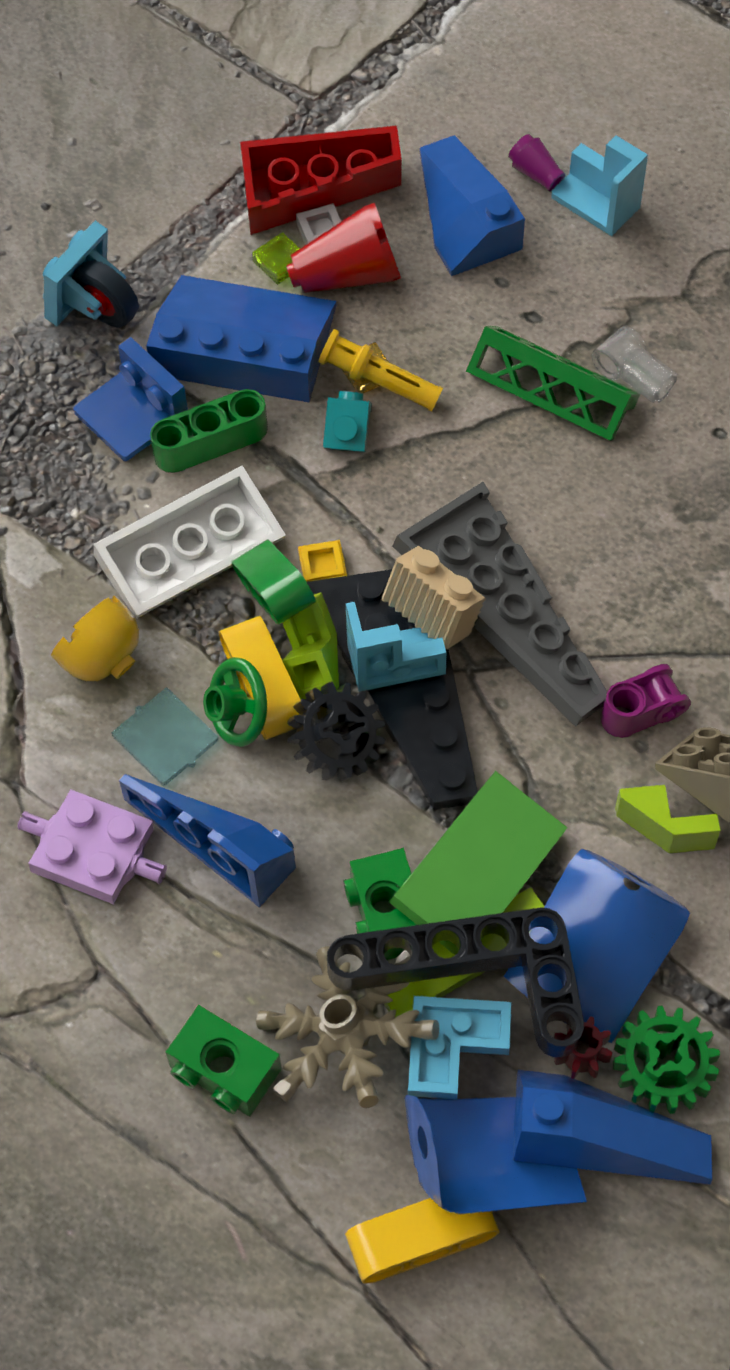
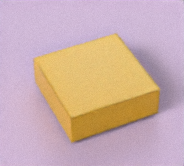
M340 540L298 546L302 576L306 582L347 576Z

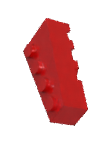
M397 125L240 142L251 235L295 221L296 214L333 203L335 207L401 186L402 157Z

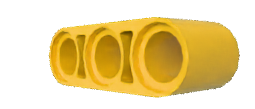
M257 616L218 631L227 659L233 657L246 659L255 666L263 679L267 694V716L261 732L264 740L296 729L289 726L287 722L294 715H300L293 707L296 702L300 701V697L262 617ZM236 671L241 689L246 692L247 697L253 698L252 689L243 673Z
M431 1198L357 1224L346 1231L345 1236L361 1281L366 1284L392 1277L482 1244L497 1236L499 1229L492 1211L467 1214L453 1213L441 1208Z

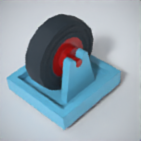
M96 220L85 231H78L71 239L68 249L59 258H52L43 271L44 318L56 326L73 309H76L94 320L98 319L109 326L119 328L127 325L135 317L139 309L138 298L132 287L127 283L126 276L107 260L108 229Z

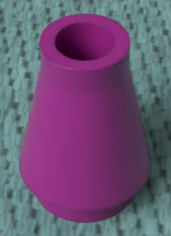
M530 134L524 135L514 144L508 154L514 169L543 185L548 191H552L565 178V173L559 168L539 137L533 138Z

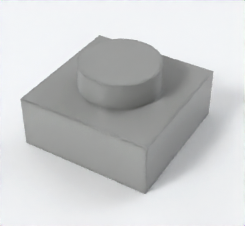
M334 203L296 214L297 226L305 245L341 222Z

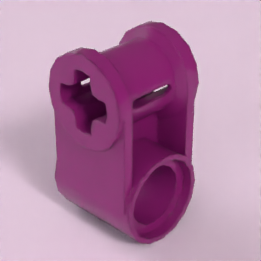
M668 664L654 666L642 674L622 682H617L610 687L601 713V723L607 733L614 737H629L659 723L672 721L689 709L691 700L687 695L681 694L671 678L673 670ZM615 707H626L630 709L631 712L624 713L617 710Z

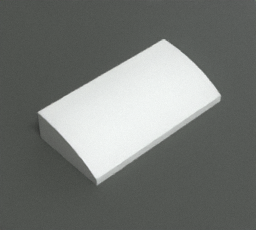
M240 466L94 543L93 546L94 557L125 604L135 617L138 618L233 567L231 564L232 560L263 541L269 539L275 544L284 539L286 534L244 467Z

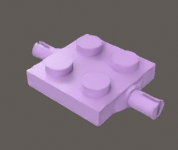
M71 789L60 809L51 819L46 820L27 811H24L19 819L18 830L41 837L40 844L28 863L30 872L111 904L115 903L123 886L135 874L155 881L158 884L163 881L162 877H165L167 865H162L143 857L144 847L154 830L153 821Z

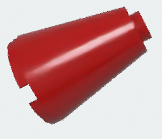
M375 203L364 206L292 253L293 263L286 265L293 287L301 286L304 293L388 283L401 279Z

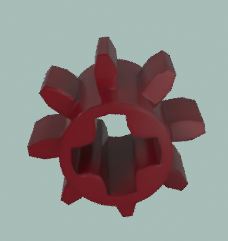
M591 1016L587 1023L584 1022V1030L577 1044V1047L580 1041L589 1044L585 1054L578 1053L575 1049L570 1055L562 1058L555 1057V1065L565 1063L571 1069L572 1079L576 1078L578 1072H589L593 1078H596L599 1072L597 1062L610 1063L613 1052L602 1047L610 1039V1030L600 1032L594 1026V1017ZM566 1025L567 1035L555 1032L554 1038L557 1040L569 1039L572 1036L570 1027Z

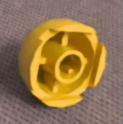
M113 595L112 599L108 597L92 608L73 626L76 630L70 637L72 639L70 643L62 637L51 653V657L75 678L84 681H100L112 674L116 679H119L136 662L131 657L139 642V628L136 619L119 598Z

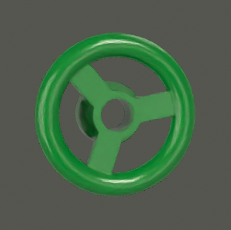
M238 657L227 659L218 666L212 676L210 687L206 690L203 698L206 716L212 721L219 736L232 746L244 747L253 743L261 734L267 716V694L263 679L253 664L246 659ZM236 671L243 673L252 689L253 698L247 697L246 692L241 689ZM246 712L253 714L252 721L245 732L238 734L233 731L240 715H244Z

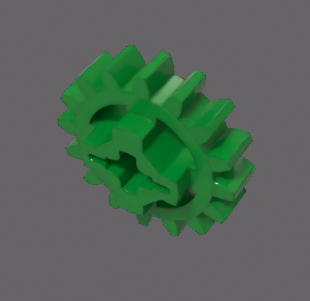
M657 1006L654 1018H650L642 1010L638 1012L636 1019L638 1027L633 1023L626 1022L622 1029V1034L625 1038H617L614 1051L621 1055L614 1058L613 1070L625 1071L619 1079V1087L627 1088L632 1086L635 1089L631 1099L633 1103H637L643 1097L649 1099V1111L655 1112L659 1103H666L669 1114H675L678 1102L680 1101L689 1110L694 1108L697 1101L695 1093L706 1098L712 1088L707 1081H716L719 1074V1069L711 1064L718 1061L720 1050L707 1047L712 1042L713 1032L699 1033L697 1029L701 1019L698 1016L691 1019L689 1023L682 1020L683 1008L678 1007L673 1017L666 1016L663 1006ZM664 1031H665V1032H671V1033H661V1034H658L657 1032H664ZM692 1046L696 1053L698 1069L695 1068L696 1062L689 1058L688 1048ZM677 1049L674 1062L668 1061L655 1071L658 1057L663 1059L667 1054L671 1055ZM634 1050L638 1052L637 1057L644 1063L642 1074H640L636 1067ZM674 1085L676 1088H662L659 1086Z

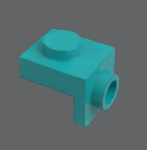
M339 391L338 398L328 397L323 448L366 452L369 414L372 411V403L370 401H363V393Z

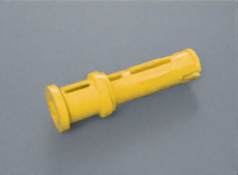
M332 330L318 363L324 365L328 362L348 372L349 378L353 380H360L363 377L432 412L443 387L428 382L405 369L373 355L374 350L370 349L371 346L367 344L359 346L341 337L340 331Z

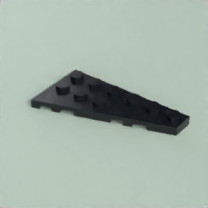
M392 569L307 582L313 594L322 592L337 632V644L342 651V657L353 675L354 671L347 646L345 603L355 602L362 631L396 624L399 625L400 631L416 628L414 623L408 622L407 617H402L401 612H395V607H390L388 602L382 601V595ZM446 649V674L365 690L370 704L378 705L377 712L382 720L385 721L386 731L408 762L409 770L433 810L468 805L478 793L449 649Z

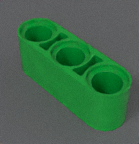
M239 390L156 422L150 432L155 464L165 472H180L257 443L264 438L268 430L265 399L255 390Z
M269 539L231 561L244 587L277 625L316 603L315 596L304 577Z

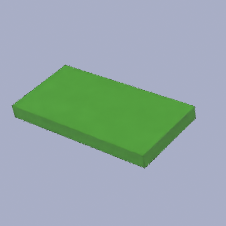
M495 771L389 903L417 925L503 913L566 831L567 827ZM450 941L439 942L454 955L459 952L454 943Z

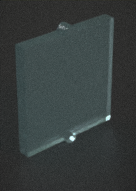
M167 687L143 707L137 706L135 713L111 732L112 736L163 787L187 767H195L196 760L219 741V737Z

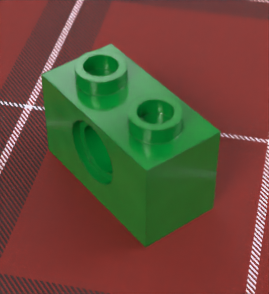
M404 848L349 861L350 878L343 880L349 906L358 905L362 921L355 922L357 934L417 925L397 908L387 913L378 912L373 908L379 901H390L411 875ZM396 947L389 949L384 957L386 960L397 958L404 949Z
M199 1004L165 1052L169 1066L172 1068L170 1073L176 1080L191 1089H194L198 1084L212 1093L211 1100L223 1110L235 1114L238 1109L249 1117L282 1070L279 1053ZM218 1057H228L234 1061L233 1066L223 1073H216L209 1069L211 1062Z

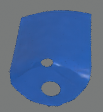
M581 849L567 865L544 908L556 911L565 923L584 1022L587 1023L591 1016L594 1017V1026L600 1032L610 1030L611 1035L608 1042L612 1043L652 977L681 935L690 912L673 897L634 872L592 851ZM624 878L636 883L640 888L637 890L628 889L624 885ZM544 927L533 928L529 933L531 938L539 944H548L554 940L553 934ZM522 966L508 968L504 977L528 998ZM546 973L538 977L540 986L549 992H556L563 988L562 981L554 974Z
M413 1095L405 1096L409 1138L419 1183L427 1195L441 1208L453 1213L467 1214L587 1202L577 1168L513 1161L516 1097L418 1099Z

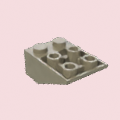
M711 727L696 729L655 763V769L730 823V735L722 734L720 730Z

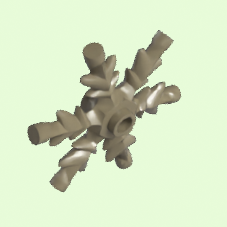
M325 946L316 953L323 975H314L311 979L315 985L326 990L317 995L319 998L327 1000L321 1007L320 1015H315L312 1007L307 1005L304 1014L291 1003L285 1005V1014L260 1010L257 1013L256 1026L258 1029H280L276 1033V1040L288 1038L298 1033L297 1040H301L313 1031L317 1032L320 1037L316 1046H307L300 1049L305 1056L293 1059L283 1066V1069L291 1071V1074L285 1079L280 1080L273 1090L283 1101L287 1102L295 1094L303 1081L307 1088H312L317 1077L319 1065L327 1070L328 1055L334 1051H340L346 1056L340 1063L338 1071L348 1069L342 1089L347 1091L355 1086L359 1105L362 1108H370L379 1101L371 1078L383 1075V1071L378 1066L368 1061L377 1055L374 1052L363 1049V1046L368 1045L370 1037L378 1035L386 1046L390 1036L400 1046L407 1048L410 1046L409 1037L412 1036L426 1040H437L440 1029L437 1020L415 1021L419 1014L418 1010L408 1011L395 1018L396 1009L380 1019L375 1017L373 1014L374 1007L377 1004L392 1002L393 999L388 994L404 989L409 983L365 989L364 996L359 999H353L347 995L350 992L349 990H342L330 981L327 973V951L329 946ZM404 950L397 957L394 965H402L408 962L411 958L410 954ZM343 963L339 969L349 972L350 963Z

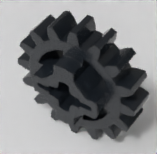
M328 682L321 687V691L315 687L305 693L307 700L301 699L293 706L300 715H294L288 719L287 724L296 728L297 733L287 738L288 743L299 744L300 750L297 751L294 758L299 760L306 757L310 761L306 769L309 774L321 768L322 780L327 781L337 773L341 782L351 778L352 773L358 776L368 770L366 763L372 764L379 759L380 756L373 748H378L385 744L386 739L376 735V730L385 726V721L374 720L372 714L379 707L377 704L367 707L363 703L367 694L364 690L353 696L351 695V684L345 683L336 691L333 682ZM320 707V711L317 712L318 721L315 725L311 726L313 715ZM332 727L333 730H340V732L348 731V733L341 736L340 733H333V731H324ZM358 738H361V744L357 751L355 743Z

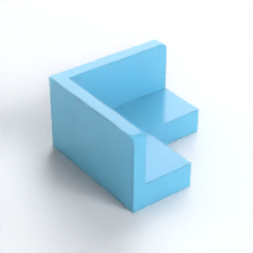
M617 135L606 144L605 157L581 143L572 151L570 173L552 190L551 197L602 231L613 236L640 209L648 154Z
M355 602L345 603L347 646L359 692L446 674L447 653L442 637L436 639L428 638V633H422L421 628L400 631L398 624L362 631Z
M414 996L413 1010L419 1011L415 1021L437 1020L440 1029L437 1040L411 1037L408 1095H413L417 1098L457 1099L460 1052L509 1055L511 1002Z

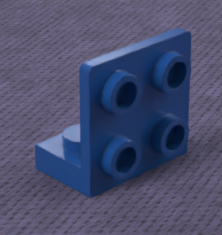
M131 337L118 346L121 365H119L120 373L73 407L75 415L123 461L130 460L151 444L150 432L156 422L188 410L185 387Z

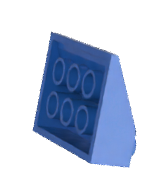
M181 275L156 314L146 345L147 352L177 380L233 390L250 389L262 395L310 403L320 367L318 360L328 339L337 302Z

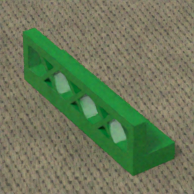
M498 326L484 327L466 369V372L609 441L614 440L626 411L635 408L641 395L630 388ZM489 346L502 353L506 369L493 374L480 367ZM511 357L521 361V363L514 365ZM529 365L538 370L543 385L530 391L521 387L516 370ZM509 374L511 382L501 376ZM547 374L558 380L550 383ZM565 382L574 386L579 401L578 404L567 408L557 404L552 390L553 387ZM545 391L547 399L537 395V393ZM584 392H587L595 397L586 400ZM603 400L616 406L607 428L593 421L588 405ZM581 408L584 417L572 411Z

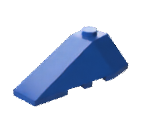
M453 135L420 147V158L428 197V210L432 223L434 248L450 275L460 274L523 250L524 216L509 192L465 145Z
M127 774L119 780L125 801L145 817L152 820L155 825L259 908L296 869L294 845L279 830L273 829L270 832L259 822Z
M518 1069L513 1161L711 1184V1135L656 1112H651L649 1109L579 1080L572 1079L567 1075Z

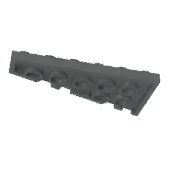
M481 482L398 534L392 546L403 555L419 545L422 549L434 552L438 556L440 563L454 574L467 578L472 583L473 589L486 598L477 616L478 619L474 622V627L576 727L604 706L607 690L586 654L577 651L568 636L571 630L564 617L558 618L549 603L552 599L550 593L522 546L514 543L505 529L508 522L501 511L495 512L488 500L490 492L485 483Z

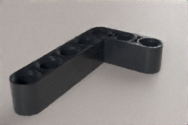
M533 908L345 935L331 943L327 951V973L330 981L336 987L349 991L522 966L538 1047L551 1057H565L576 1049L584 1030V1020L566 926L563 918L556 911L549 908ZM536 927H544L553 934L554 940L548 944H539L531 938L529 931ZM488 934H497L505 940L507 946L499 951H491L485 948L481 939ZM450 941L456 945L459 952L454 957L442 958L434 952L432 947L437 942ZM396 947L406 950L411 958L405 964L393 965L385 959L384 955L389 949ZM351 954L357 956L362 961V965L356 971L344 972L336 966V962L341 956ZM546 973L554 974L562 981L563 988L556 992H549L540 986L538 977ZM553 1021H562L570 1027L572 1036L566 1040H557L548 1033L546 1025Z

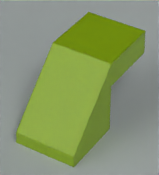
M322 592L314 594L316 603L283 622L292 650L282 661L300 700L306 699L305 693L315 687L321 691V687L328 682H333L336 690L339 688L337 632Z
M665 785L619 789L615 806L616 816L667 853L715 849L720 834L717 814L671 818Z

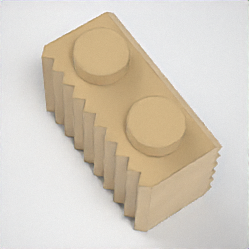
M419 545L396 559L382 595V601L388 602L390 607H395V612H401L402 617H407L408 622L414 623L416 628H421L422 633H428V638L436 639L442 637L445 649H449L469 636L475 625L474 622L478 619L477 616L483 606L482 603L486 600L484 596L473 589L472 583L467 578L454 574L440 563L438 556L434 552L422 549Z

